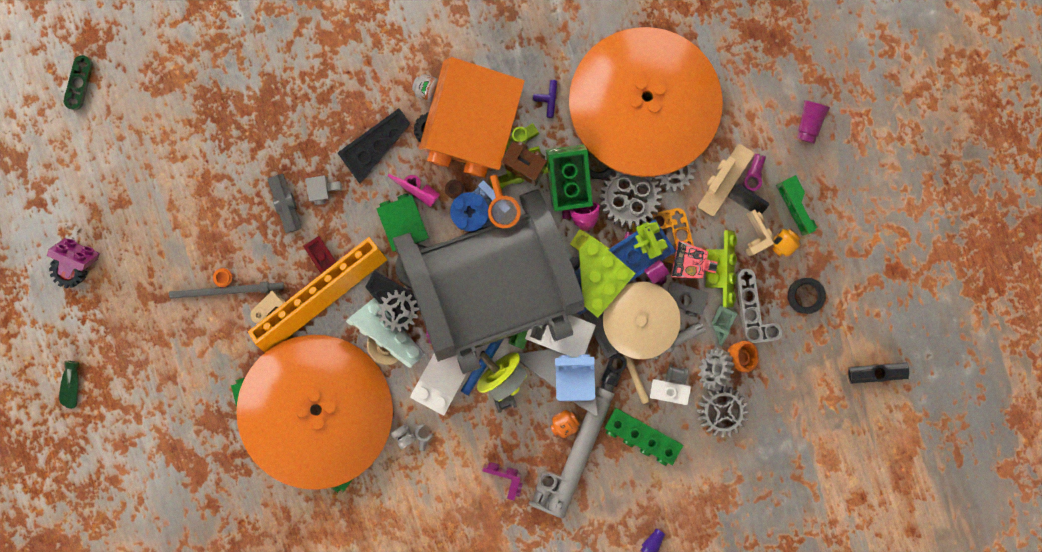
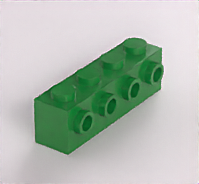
M614 407L604 425L608 435L614 438L618 435L624 439L623 443L632 448L634 445L641 448L639 452L648 457L651 454L658 457L656 461L665 466L667 464L673 466L684 446Z

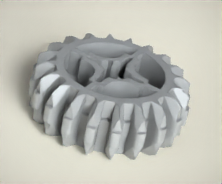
M722 386L721 391L719 392L716 389L714 394L711 390H707L709 397L701 396L706 400L705 403L698 402V405L703 406V409H697L698 413H703L702 416L698 417V420H705L701 426L706 427L708 425L706 429L708 433L714 429L713 436L715 437L718 435V432H720L721 438L725 437V432H727L729 437H732L731 430L738 434L739 430L736 427L744 428L745 426L741 424V421H748L747 418L743 417V414H749L748 410H743V408L748 406V403H741L745 399L744 396L737 398L740 391L737 390L732 394L733 387H729L726 392V387ZM720 396L730 397L728 401H725L723 404H718L715 401H713L715 398ZM734 402H736L738 407L737 418L731 413ZM709 405L715 410L712 422L708 417ZM716 406L723 409L724 407H726L725 411L730 416V418L726 415L724 416L723 414L722 417H720L721 412L718 408H716ZM724 419L732 422L731 425L726 427L716 426L718 422L720 423Z

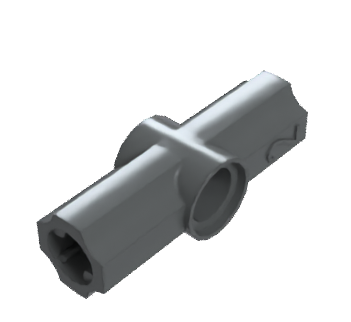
M284 174L268 178V183L274 197L273 204L277 214L280 215L285 233L302 229L296 212V202L289 191Z

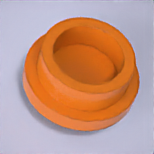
M225 268L216 270L213 275V281L219 287L229 286L233 279L232 273Z

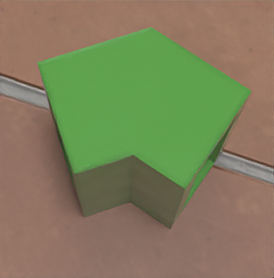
M528 330L512 335L508 343L524 349Z

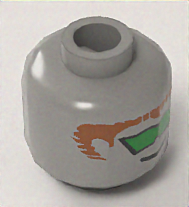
M427 74L416 77L412 87L415 96L432 102L438 78Z

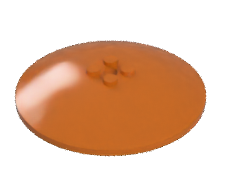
M650 27L619 31L592 47L575 71L569 94V110L573 127L578 138L589 153L605 166L615 171L639 177H655L673 173L696 160L714 138L720 124L723 106L722 90L717 73L704 53L689 40L676 33ZM650 93L653 99L648 102L644 101L642 94Z
M326 335L294 337L275 345L265 352L247 373L237 402L239 434L252 460L260 469L275 480L301 489L318 490L336 487L349 482L363 473L373 464L383 450L391 430L393 417L390 389L377 364L369 355L352 343ZM313 405H319L322 409L321 413L317 416L312 415L310 412V408Z

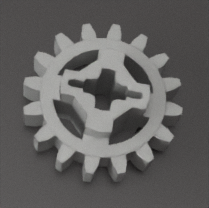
M694 162L686 166V176L682 168L677 171L678 175L674 174L668 177L671 174L669 173L664 177L663 175L657 176L655 180L660 179L659 186L666 185V191L670 187H672L673 192H676L677 187L682 191L684 190L683 185L687 187L690 185L688 180H694V177L691 175V173L696 172L695 169H691ZM671 179H676L680 183L673 184L669 181Z
M395 290L394 295L388 292L387 299L381 298L384 303L377 305L381 308V311H378L377 314L382 315L379 321L386 322L384 324L385 328L390 325L391 331L395 327L398 328L399 332H401L402 327L408 330L409 323L415 324L412 319L418 318L414 314L415 311L419 310V308L414 307L417 303L416 300L411 302L412 295L410 294L406 297L405 291H402L401 295L398 294L397 290ZM398 298L397 303L393 305L387 304L390 300ZM405 300L409 303L411 311L406 310L404 307ZM401 302L400 306L403 314H399L395 320L396 316L393 308H397ZM385 311L390 312L392 316L391 322L387 319ZM403 317L409 318L406 322L398 324L399 319Z
M718 348L716 350L711 349L710 354H705L706 359L701 360L703 365L699 366L701 372L698 376L702 377L699 382L703 383V387L716 391V389L721 390L722 386L726 387L727 380L731 381L729 376L734 373L731 370L734 363L731 362L733 357L729 356V352Z

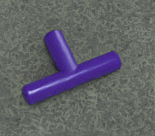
M550 80L549 95L533 94V101L548 102L547 118H554L557 80Z

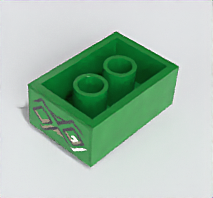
M584 144L547 149L546 159L551 205L554 211L593 206L588 151Z

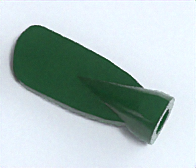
M66 360L64 362L65 371L60 385L59 401L66 408L72 409L77 406L79 380L77 370L79 362Z

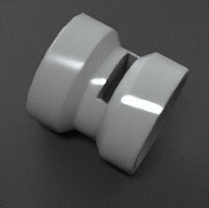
M407 423L390 433L393 439L398 441L400 449L417 440L414 434L410 433Z

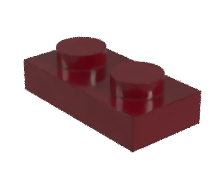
M320 236L303 246L321 274L337 262Z

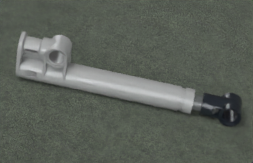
M616 354L609 358L601 381H603L601 387L597 386L595 390L598 417H594L588 411L586 412L561 475L551 471L543 472L536 486L537 491L534 499L529 501V505L556 517H565L611 405L610 402L615 393H612L614 386L617 387L623 370L626 367L624 357ZM615 358L622 360V366L618 369L612 366V361ZM551 476L554 481L551 485H545L543 478Z

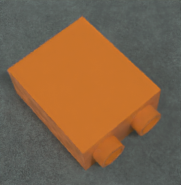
M454 57L445 59L419 146L420 150L429 152L427 162L449 168L451 159L465 163L464 173L479 178H486L488 170H500L501 160L504 157L525 80Z

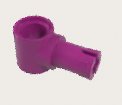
M754 154L751 169L748 170L746 177L742 181V186L751 192L758 190L762 185L763 174L761 172L766 156L762 155L760 157V154ZM749 178L756 180L757 185L755 188L749 187Z
M660 259L644 270L653 284L663 285L666 283V276L669 274V271Z

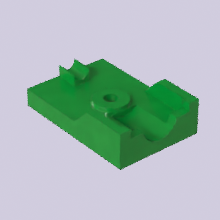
M795 175L777 184L776 187L801 235H807L816 231L818 227L814 219L810 220L802 204L805 191L797 176Z

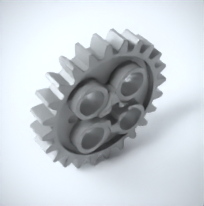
M615 171V177L609 175L610 182L604 180L606 187H601V192L604 194L600 195V199L604 201L600 202V205L605 207L603 209L604 214L609 213L608 220L615 218V225L620 221L622 228L625 223H628L629 229H631L632 224L635 223L636 227H638L639 222L644 224L647 218L652 221V214H658L656 208H661V203L658 201L662 200V196L657 195L661 193V188H656L658 181L652 182L654 177L632 176ZM622 183L629 185L627 189H621L619 186ZM640 188H645L648 192L646 194H640L638 193V190ZM630 195H634V198L628 200V197H630ZM619 200L622 201L624 205L621 207H616L614 205V202ZM634 206H641L642 210L635 212L632 208Z

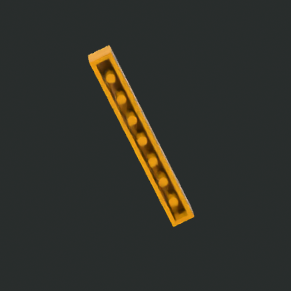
M368 237L248 331L256 346L264 353L275 345L285 341L388 259L376 243Z

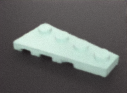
M375 298L347 319L346 322L349 325L353 324L360 330L359 332L371 337L376 341L377 345L389 350L392 356L409 368L425 355L403 330L399 332L397 327L391 331L390 325L386 328L384 327L386 322L379 321L382 315L377 314V312L381 311V308L377 306L379 303ZM385 311L387 319L391 322L392 317Z

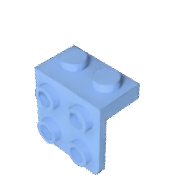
M583 354L571 358L570 355H561L559 358H555L557 400L560 402L594 400V357Z

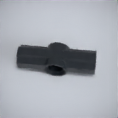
M907 362L848 367V379L850 384L909 379V367ZM877 368H880L882 370V376L880 378H876L875 376V370Z

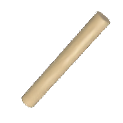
M623 355L642 404L649 402L634 361L631 357Z

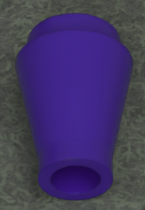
M655 529L643 542L640 551L659 552L665 534Z

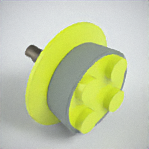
M482 350L479 356L489 368L480 378L477 390L481 393L489 391L496 401H501L509 395L513 396L520 390L519 386L527 377V372L518 365L520 355L516 352L509 353L494 362Z

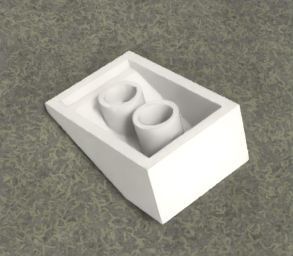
M434 353L410 398L444 416L467 374L462 373L457 357L453 356L437 362Z

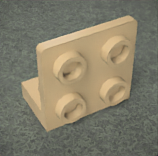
M756 210L746 214L759 236L758 239L747 244L749 247L745 249L747 256L755 255L774 244L772 232L770 229L766 230L763 225L765 220L762 214L756 212Z

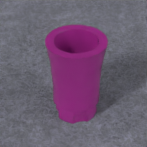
M804 100L797 139L815 144L830 107Z

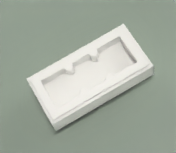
M653 379L649 398L688 405L691 386Z

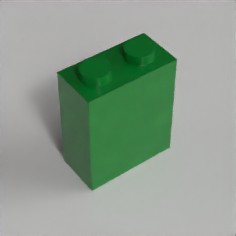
M408 193L398 196V200L392 203L390 200L379 204L380 207L376 208L393 252H397L393 238L411 232L414 244L430 239L414 196H409Z

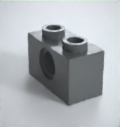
M670 282L668 292L676 301L678 308L686 310V315L697 317V314L703 315L709 293ZM685 294L691 299L687 306L681 303V297Z

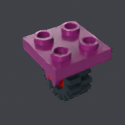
M64 238L48 249L47 256L53 259L49 271H53L50 277H55L53 282L56 283L58 281V286L60 287L64 285V288H73L86 278L88 271L85 270L98 260L100 253L94 251L91 247L77 244L73 239Z

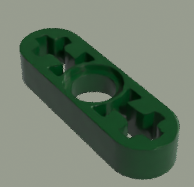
M84 55L77 56L74 59L63 100L64 105L74 111L79 110L83 106L93 69L92 60ZM85 60V63H87V67H83L82 69V67L79 66V63ZM81 69H82V73H84L85 76H83V75H81V74H76V72L78 71V72L81 73ZM76 78H82V87H74L73 83ZM74 90V91H76V92H80V95L77 94V93H76V95H75V93H73V92H71V91ZM75 96V99L78 100L77 104H73L72 106V103H70L69 100L74 99Z

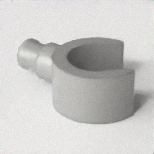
M425 424L419 425L415 431V436L419 440V451H425L427 441L433 435L432 433L427 438H422L419 435V429Z

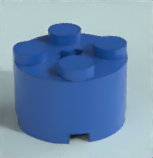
M472 192L463 193L455 198L451 205V219L459 229L473 232L483 228L487 223L489 207L485 199L479 194ZM469 207H471L472 210H475V213L472 214V217H469L467 214H465V212L468 211Z

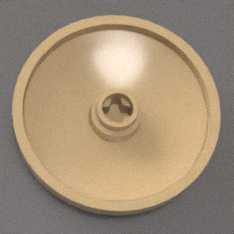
M634 282L626 285L604 310L603 314L604 331L611 345L623 355L634 359H649L664 353L674 343L680 330L681 317L676 301L664 288L649 282Z

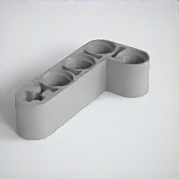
M750 269L739 270L736 274V286L744 339L751 343L778 340L782 336V328L775 323L762 324L755 273ZM744 272L746 275L750 276V279H747L746 282L747 285H751L752 288L742 289V286H746L745 280L741 279V276L744 275ZM746 291H750L753 295L752 300L749 302L745 301L743 297ZM749 310L755 313V318L752 321H749L746 317V313ZM772 326L777 330L774 337L768 335V329ZM752 329H755L758 333L757 338L754 340L749 338V332Z

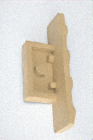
M738 144L727 160H722L717 168L720 170L718 175H713L707 183L710 187L698 205L700 210L711 217L715 216L754 156V152Z

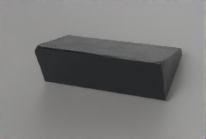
M739 183L734 185L728 195L731 200L750 212L756 210V212L763 214L770 205L769 202Z

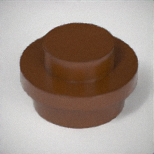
M450 180L445 186V193L448 197L455 199L464 193V186L458 180Z

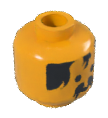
M791 228L788 230L782 229L772 240L774 242L772 249L779 256L789 257L800 247L799 240L801 238Z

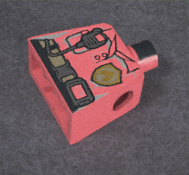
M678 241L671 277L702 279L704 271L716 273L718 262L707 260L708 251L683 241Z

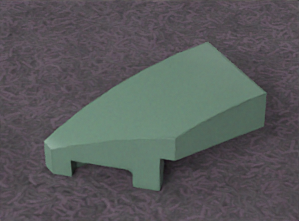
M721 304L715 313L712 324L719 345L723 346L738 312L728 307H723Z

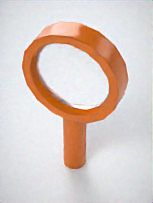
M497 174L492 175L490 179L496 198L489 204L488 218L496 227L502 229L510 228L519 221L521 215L520 206L514 198L503 196Z

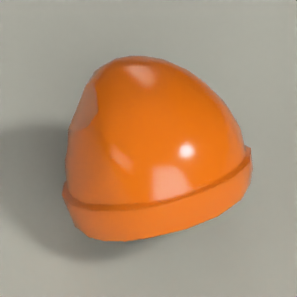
M744 340L733 344L726 351L729 352V356L733 357L731 362L734 363L733 367L738 371L750 372L758 363V350L749 341Z

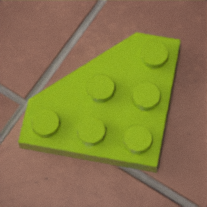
M591 236L578 251L584 307L598 318L636 273Z

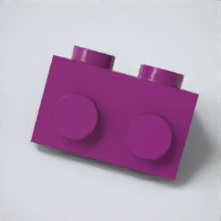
M489 462L488 465L484 464L483 472L512 480L507 499L514 501L516 496L520 497L523 483H519L521 474L518 473L517 469L507 467V470L499 468L500 465Z

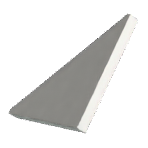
M552 349L519 354L520 363L556 389L555 358L565 354ZM595 399L592 401H573L594 417H598Z

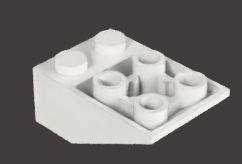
M569 315L567 317L573 329L572 336L554 341L548 323L529 329L525 339L574 358L586 353L596 325Z

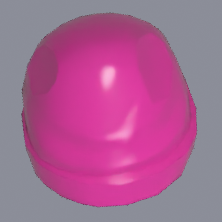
M594 201L593 206L569 209L572 221L582 231L591 230L599 218L600 206Z

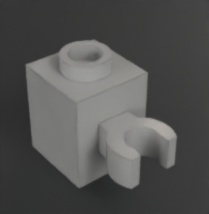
M325 175L305 178L309 201L314 202L315 205L326 204V200H330V191L342 190L340 181L328 183Z

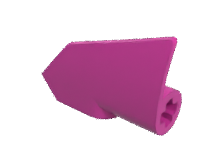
M388 174L390 179L429 208L433 206L441 195L427 184L420 190L421 181L415 175H409L402 180ZM413 179L417 180V187L409 184L408 181H413Z

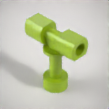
M532 123L525 128L516 127L512 132V136L508 139L505 152H507L512 141L516 143L520 141L525 144L527 141L538 136L539 132L535 125Z

